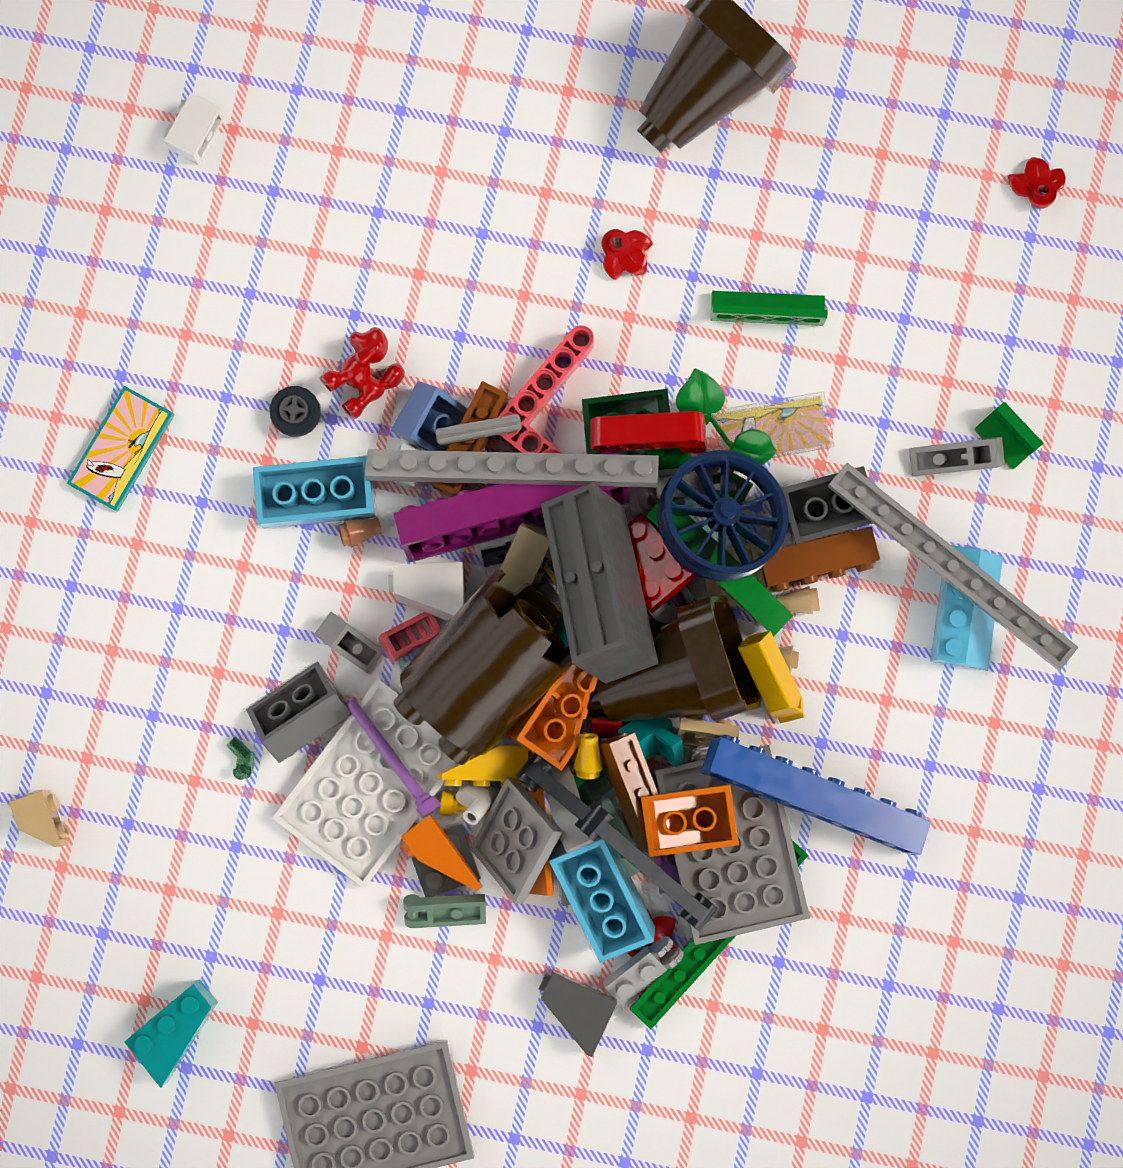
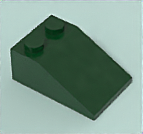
M668 388L582 399L586 453H603L591 450L590 420L592 418L670 413ZM659 449L606 452H619L620 455H639Z

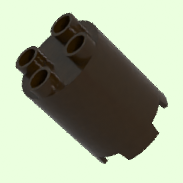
M501 569L496 570L401 672L400 683L403 691L393 701L397 711L407 721L414 725H420L425 720L442 735L438 740L440 748L452 761L460 765H465L474 754H487L572 665L569 647H566L554 630L563 617L561 611L528 582L515 593L500 586L499 582L506 575Z

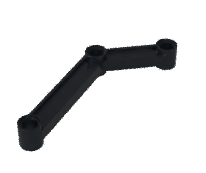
M533 753L515 776L534 792L541 787L578 818V821L574 824L594 842L601 837L683 908L679 915L700 932L718 908L700 892H697L694 897L610 825L614 821V817L594 801L590 806H587L553 778L550 774L554 769L536 753Z

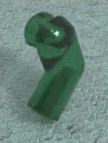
M236 736L226 747L237 757L233 776L237 780L248 779L253 773L254 754Z

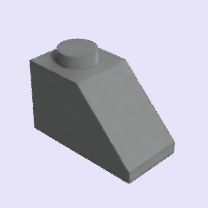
M332 611L314 633L315 636L367 674L385 651Z

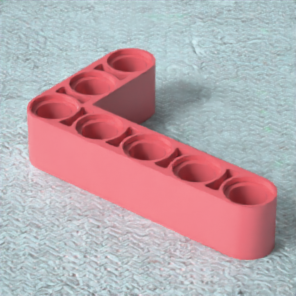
M579 325L571 329L498 416L504 417L514 414L520 416L522 426L520 431L498 435L515 452L562 454L560 450L529 425L592 351L594 335L589 327ZM583 335L588 338L589 342L586 346L580 347L575 345L573 342L574 338ZM559 357H567L571 364L567 368H559L555 361ZM540 379H550L553 382L552 387L548 390L540 389L537 386ZM526 399L533 401L535 404L534 408L528 412H524L519 408L520 402ZM527 439L536 440L538 443L537 449L532 452L524 450L522 447L524 441Z

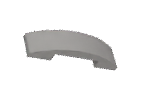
M572 758L569 759L562 771L549 764L554 769L550 775L580 799L574 779L576 772L573 768ZM546 792L554 822L562 831L560 838L566 852L569 854L593 843L592 839L574 825L578 818Z

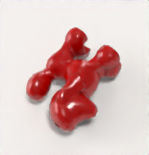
M372 327L364 333L352 332L349 336V341L356 353L345 359L341 371L328 370L319 377L320 381L330 392L344 383L359 391L357 398L351 397L341 405L352 420L361 416L366 406L378 400L385 390L397 387L405 376L404 368L397 363L388 366L380 379H376L371 375L370 363L380 362L388 352V339L385 333L378 327Z

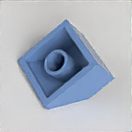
M417 381L391 431L410 444H414L426 451H447L450 444L439 445L436 438V430L438 428L460 425L468 408L438 387Z

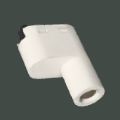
M467 780L456 793V800L468 807L463 813L464 820L470 825L478 824L494 803L498 793L491 786H473V780Z

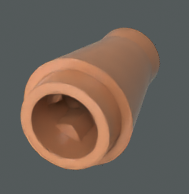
M378 517L373 519L344 520L343 524L338 525L344 547L350 545L352 548L376 535L382 534Z

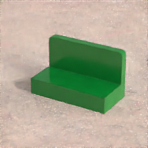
M1005 401L974 428L975 432L982 439L1002 437L1004 461L1012 470L1044 444Z

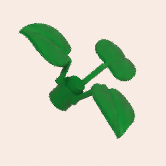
M694 368L688 380L677 393L676 407L679 412L695 411L703 413L706 425L709 422L712 423L726 445L731 447L729 451L746 455L761 465L768 462L777 451L768 434L761 430L749 429L739 433L734 442L730 441L715 420L714 414H712L722 409L725 403L724 391L711 376ZM663 448L645 453V455L659 456L658 470L679 468L683 463L692 458V454L682 453L680 448Z

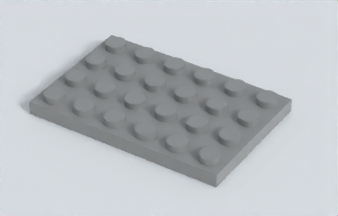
M769 745L760 746V748L766 750L765 755L772 757ZM705 759L681 764L678 767L672 766L655 770L660 794L729 784L701 773ZM730 784L739 845L674 854L681 886L693 897L697 892H700L718 908L700 932L690 924L695 945L810 919L784 805Z
M448 1040L275 1083L293 1168H438L474 1159L475 1157Z

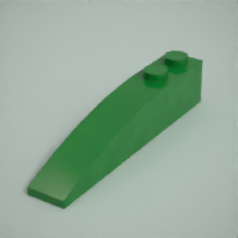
M657 503L656 506L646 515L647 520L659 531L657 522ZM672 513L677 531L696 523L689 515ZM699 528L680 537L695 553L708 533L703 528ZM711 536L698 556L717 564L718 542ZM725 550V566L741 565ZM752 574L734 581H714L763 628L770 630L773 637L794 616Z

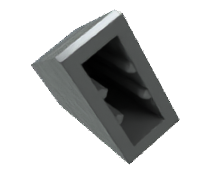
M553 969L551 975L545 973L538 990L543 991L541 1000L585 1054L593 1057L617 1005V1000L558 970Z

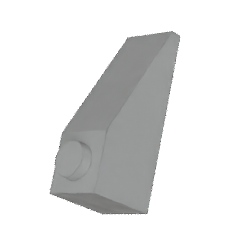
M1002 437L909 448L912 477L998 468L1005 465Z

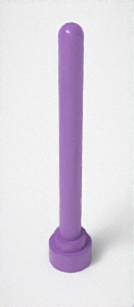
M355 699L348 700L346 703L348 710L416 799V811L424 819L440 807L441 803L435 795L431 796L429 792H424Z

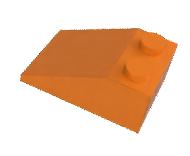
M730 784L641 797L649 857L739 845Z

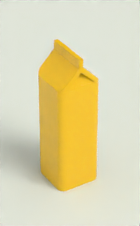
M767 630L748 636L737 648L769 714L778 718L780 723L804 718L803 698L771 631Z

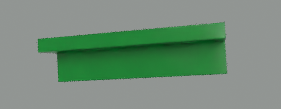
M714 290L711 293L710 321L823 326L828 316V309H825L824 295Z

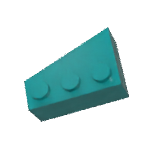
M201 980L192 984L124 1041L160 1088L170 1081L176 1068L218 1004V1001Z

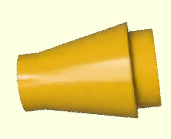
M584 733L580 735V744L573 767L576 770V776L579 778L595 779L600 776V771L603 770L598 735Z

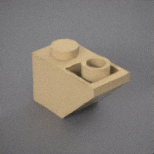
M41 790L9 802L19 831L53 847L69 844L67 840L69 830L66 823L60 820L57 811L60 809V804L57 796L54 793L52 794L51 790Z

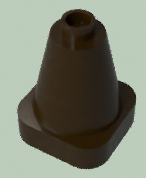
M689 0L684 5V8L691 17L639 109V112L647 119L637 131L660 153L671 142L679 149L683 148L762 89L766 88L774 94L797 68L791 55L733 0Z
M711 596L678 607L677 619L652 633L658 664L609 683H604L598 679L595 690L591 692L588 707L594 716L605 713L607 718L613 723L709 715L716 722L760 708L761 698L759 691L737 648L744 640L734 611L725 596Z

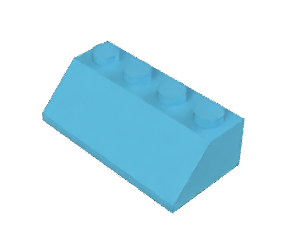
M952 545L1000 584L1002 556L981 549ZM941 578L930 662L988 670L995 620L943 578Z

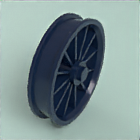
M714 450L690 458L669 479L658 501L657 522L661 538L667 550L684 568L706 579L734 581L755 573L778 552L787 534L789 512L782 488L763 465L738 452ZM705 467H721L720 498ZM729 469L735 470L747 477L733 498L728 497ZM695 471L708 498L682 480V478ZM750 480L753 481L764 496L739 505L736 499ZM675 489L680 490L703 508L672 504ZM768 501L772 518L741 514V511ZM672 513L707 519L677 531ZM742 523L773 527L770 542L764 540ZM708 525L711 530L694 553L680 536ZM714 531L718 532L717 564L698 556ZM737 533L764 553L759 558L751 561ZM726 534L742 565L725 566Z

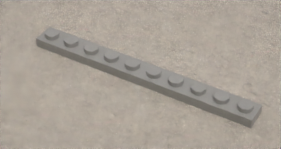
M368 449L365 477L367 481L585 486L593 482L597 486L658 487L659 456Z
M848 462L827 486L1056 670H1061L1079 648Z

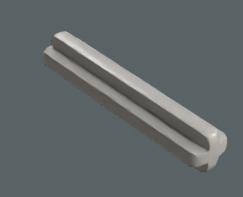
M518 414L438 428L436 430V438L439 445L520 431L522 428L521 420Z

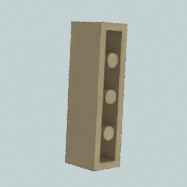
M527 520L521 523L500 568L506 573L499 582L500 586L513 593L527 582L532 586L533 584L539 586L546 571L541 568L545 558L548 560L552 558L546 529Z

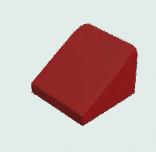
M592 716L591 733L598 735V738L608 739L618 735L621 722L613 723L607 716Z

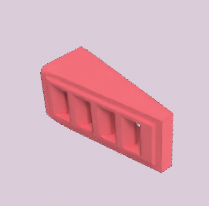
M423 612L380 634L378 640L390 662L394 663L428 644L441 630V627L434 615ZM424 619L432 632L427 635L421 624V621ZM415 626L421 637L420 640L416 639L410 627ZM403 631L411 643L408 646L400 634ZM393 637L400 648L397 652L390 641Z

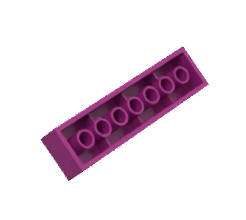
M603 452V453H600V454H606V455H620L619 452H616V453H612V452ZM487 484L483 489L476 491L463 490L454 497L447 499L442 497L431 499L425 505L417 507L415 505H408L402 507L399 512H395L393 515L401 546L409 563L516 534L524 520L543 527L545 526L541 504L582 486ZM598 486L619 504L630 503L629 487Z

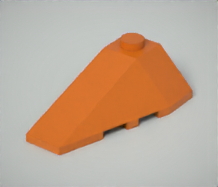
M572 664L506 735L562 771L578 747L583 719L587 717L588 702L591 692L595 690L598 679Z

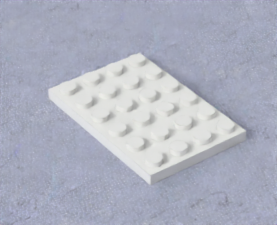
M377 679L359 705L424 792H429L431 796H434L444 784V780L436 779V773L456 763L440 748L438 740L442 735L425 720L420 725H414L407 721L397 711L393 703L399 694L380 679ZM350 715L272 819L365 889L402 840L401 836L409 831L420 815L416 811V799L354 716Z

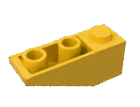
M495 745L485 755H473L465 765L456 763L437 772L436 779L444 780L445 786H462V780H473V786H490V781H501L502 787L506 778H516L518 781H521L515 775L527 762L528 750L523 746Z

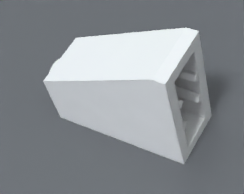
M463 563L393 565V575H388L389 592L394 593L395 599L399 603L449 621L465 604Z

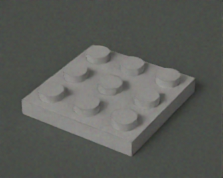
M506 778L470 849L513 903L523 904L562 831L516 778Z

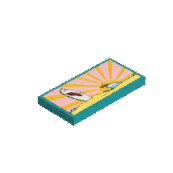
M124 386L66 484L118 512L175 414Z

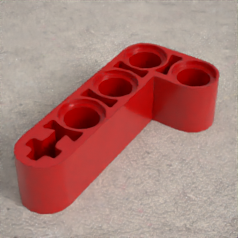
M701 412L602 416L590 420L591 450L606 452L680 448V451L685 454H699L707 451L706 420Z

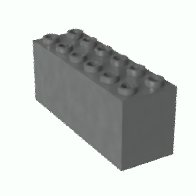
M593 482L542 503L541 506L572 664L604 683H609L658 664L624 507Z

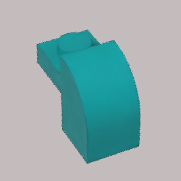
M668 718L631 721L618 729V735L621 733L636 734L646 761L658 753L675 767L685 762L683 741L674 733L672 720Z

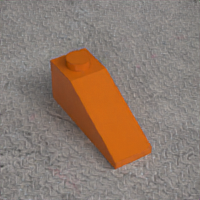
M432 814L401 836L404 840L401 846L410 858L415 856L418 861L476 891L482 888L483 885Z

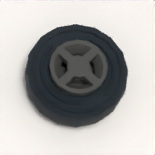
M288 386L278 391L272 398L269 407L270 419L274 427L282 434L291 437H300L312 432L318 425L321 416L320 403L316 396L307 388L300 386Z

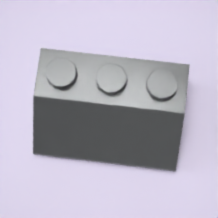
M864 466L855 468L867 478ZM838 473L782 488L789 512L788 530L795 545L874 524L827 487Z
M318 661L246 709L261 743L278 763L291 757L298 750L352 715L344 699Z

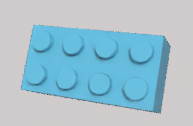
M367 456L253 467L257 524L265 529L377 517L374 482L367 481L365 477Z
M601 837L596 842L569 854L566 852L563 843L554 846L549 862L599 963L654 942L655 925L620 854Z

